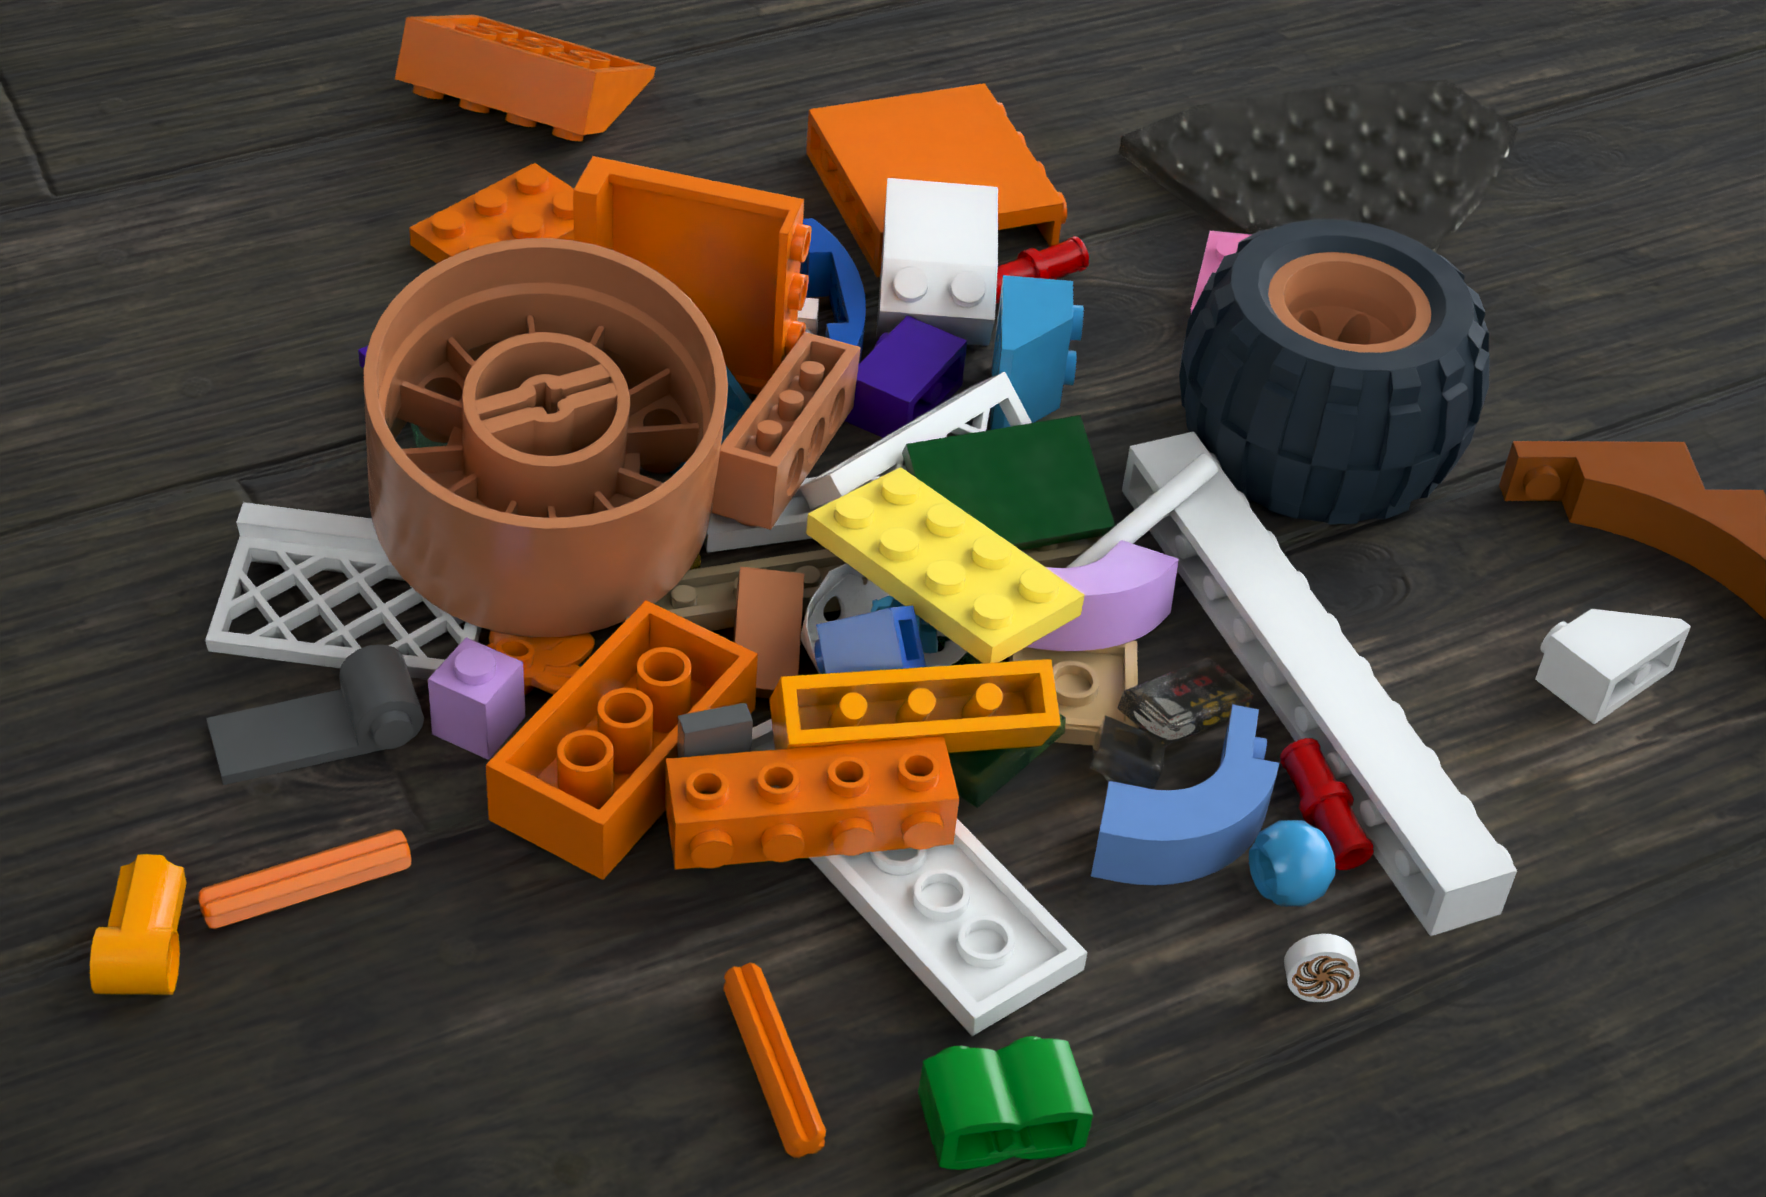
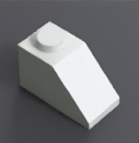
M1590 609L1569 624L1565 621L1558 623L1546 635L1541 644V652L1544 653L1535 680L1591 723L1596 724L1674 670L1691 626L1678 618Z

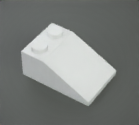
M887 178L876 337H880L885 332L890 333L908 315L965 339L967 344L989 346L996 307L998 187Z

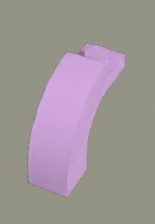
M1121 540L1103 558L1091 564L1072 568L1046 567L1085 595L1082 612L1077 618L1027 647L1054 651L1096 650L1125 644L1146 635L1161 624L1171 613L1179 559Z

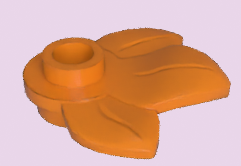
M490 630V644L486 646L523 662L524 695L530 693L534 687L550 694H555L580 668L578 665L592 653L595 639L590 633L564 637H528Z

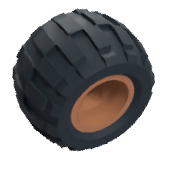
M1315 219L1284 223L1282 226L1273 229L1258 231L1240 241L1236 253L1224 256L1216 273L1212 272L1188 319L1179 372L1182 406L1185 407L1187 428L1189 432L1194 431L1209 453H1213L1217 457L1223 472L1237 491H1241L1247 499L1268 508L1270 511L1295 519L1319 521L1327 524H1357L1358 521L1374 518L1387 519L1409 510L1411 501L1428 498L1438 484H1441L1471 443L1475 427L1479 421L1489 388V331L1484 321L1485 310L1479 294L1466 285L1464 282L1465 275L1446 258L1412 238L1379 226L1347 220Z

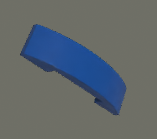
M813 218L803 219V224L811 226L812 229L806 260L801 262L800 265L801 274L808 275L809 278L807 297L829 296L835 323L826 324V338L861 347L859 363H861L866 299L859 272L846 249L834 235Z

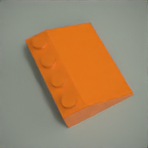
M478 15L406 17L395 79L413 84L412 92L423 97L443 99L444 94L460 98L459 107L479 113H489L490 108L506 112L505 120L510 123L525 127H536L537 122L553 126L552 134L554 136L572 141H583L584 135L605 132L654 78L656 67Z

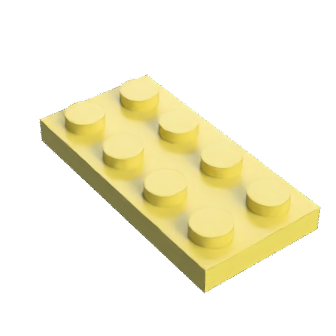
M901 467L808 513L806 529L808 536L904 606L913 605L916 615L982 663L1001 662L1081 615L1085 596L1082 592Z

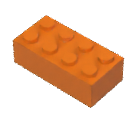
M645 600L486 764L489 821L604 880L666 810V759L677 758L678 716L740 703H746L751 714L755 710L758 653Z

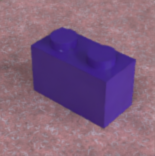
M907 315L890 333H883L874 349L859 363L854 406L845 421L884 438L949 400L963 383L967 340Z

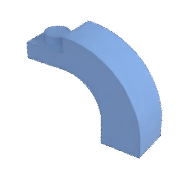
M1232 704L1222 746L1219 769L1209 779L1196 786L1167 791L1109 781L1091 877L1135 885L1177 884L1208 876L1239 858L1253 844L1263 826L1279 767L1277 762L1264 760L1267 739L1255 737L1259 709Z

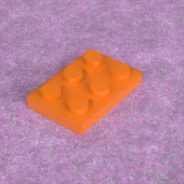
M533 163L409 227L410 245L438 264L460 252L505 240L553 238L574 241V188L538 164Z

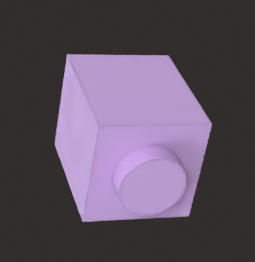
M467 637L428 678L432 735L489 760L525 718L523 662Z

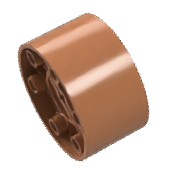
M525 238L482 245L460 252L439 262L410 282L392 300L380 317L372 333L364 364L369 506L378 540L389 561L401 577L416 592L448 614L475 626L516 636L564 637L593 632L625 621V618L632 615L645 600L655 604L680 582L691 568L706 537L712 510L727 408L728 380L724 357L715 333L702 312L674 283L640 261L601 246L564 239ZM409 422L417 425L422 435L427 439L448 444L447 446L401 449L395 439L405 424ZM682 462H686L681 469L664 483L640 475V466L649 472L663 474L675 470Z

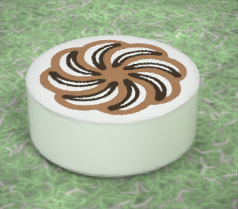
M1332 934L1307 936L1294 943L1288 949L1284 958V967L1290 990L1294 995L1306 1001L1328 1002L1339 999L1348 994L1359 980L1360 974L1355 950L1346 939Z

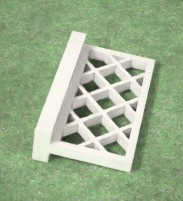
M243 502L236 522L240 537L205 639L209 652L341 668V665L349 655L361 649L355 639L384 623L398 640L389 646L395 647L403 654L410 677L428 679L445 660L428 658L419 647L447 631L458 644L466 637L478 642L482 627L465 622L464 629H462L459 624L463 623V620L433 605L413 588L383 603L371 586L385 578L405 580L386 556L378 540L372 518ZM251 561L281 565L285 570L284 573L258 587H255L247 577ZM324 570L344 573L349 580L319 595L307 579ZM297 585L309 602L279 618L267 601ZM243 589L245 591V594L240 596L241 591ZM360 593L373 610L344 626L331 608ZM423 601L437 619L408 634L395 616ZM255 607L259 609L269 622L268 625L250 635L228 632L233 619ZM321 615L333 631V633L315 643L297 641L290 632Z

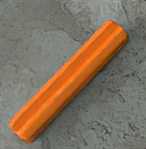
M397 829L204 887L198 893L199 906L209 929H218L407 870L411 866V851L403 832Z
M750 962L742 967L733 966L724 975L725 984L723 989L784 1148L794 1158L803 1157L808 1153L816 1154L825 1146L824 1137L826 1129L762 969Z

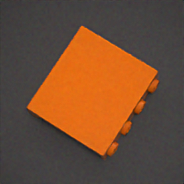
M985 83L809 109L806 153L876 277L881 275L887 178L998 187V230L1036 224L1049 246L1059 243L1061 224H1064L1067 220L1065 198L1061 192L1056 191L1046 176L1043 164L1040 161H1036L1026 146L1023 134L1020 131H1016L1006 115L1003 104L996 101Z
M592 156L573 190L574 241L593 244L622 253L656 270L674 283L692 300L708 321L721 347L725 364L746 393L758 395L806 331V324L797 321L798 310H802L806 300L809 282L808 275L800 274L801 262L806 260L812 234L811 226L803 224L804 199Z

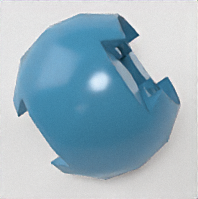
M1279 820L1259 832L1255 843L1249 850V867L1255 886L1263 897L1272 900L1281 907H1305L1325 895L1329 884L1335 877V859L1328 839L1321 830L1312 827L1303 820Z

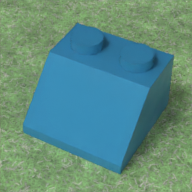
M1003 275L991 377L1006 372L1031 422L1034 423L1059 409L1063 385L1073 386L1076 351H1070L1069 344L1070 340H1081L1084 308L1083 305H1073V281ZM999 403L991 407L990 430L1011 427Z

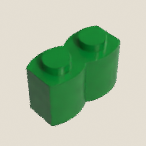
M1028 1036L1017 1039L997 1051L985 1048L952 1046L923 1060L918 1095L939 1167L946 1169H973L993 1165L1011 1157L1044 1159L1065 1155L1086 1147L1093 1113L1068 1041Z

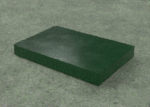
M1081 415L908 443L903 449L902 455L907 472L1020 550L1104 536L1115 527Z

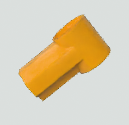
M150 854L137 855L132 863L121 866L108 926L98 927L92 941L90 981L93 993L172 995L174 993L180 960L177 928L187 884L184 867L170 863L163 855Z

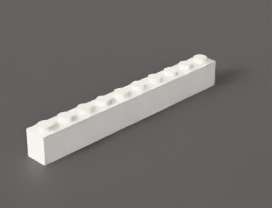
M1194 431L1130 446L1122 492L1134 509L1139 507L1200 454H1207L1216 463L1218 472L1149 531L1166 555L1179 559L1178 573L1295 741L1304 738L1318 740L1321 746L1320 750L1336 780L1347 784L1354 798L1351 808L1367 838L1371 840L1374 846V856L1428 934L1433 936L1500 915L1517 873L1510 854L1505 847L1497 844L1478 818L1472 802L1465 795H1462L1441 768L1440 761L1431 748L1426 747L1413 730L1401 706L1397 702L1392 701L1374 677L1368 661L1357 654L1341 632L1337 619L1332 614L1327 613L1310 590L1305 576L1301 572L1296 571L1280 549L1275 535L1265 529L1251 510L1246 496L1241 491H1237L1223 472L1217 457L1213 453H1209Z

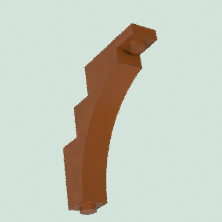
M1512 442L1499 484L1505 501H1562L1570 523L1602 529L1662 550L1720 582L1743 599L1766 620V495L1764 490H1705L1685 442Z

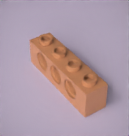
M807 332L803 333L721 444L712 513L735 519L740 524L772 529L853 409L861 347Z

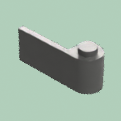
M384 644L369 645L356 650L345 659L340 668L341 689L206 718L223 785L380 750L394 749L405 745L423 727L424 715L403 654L392 646Z

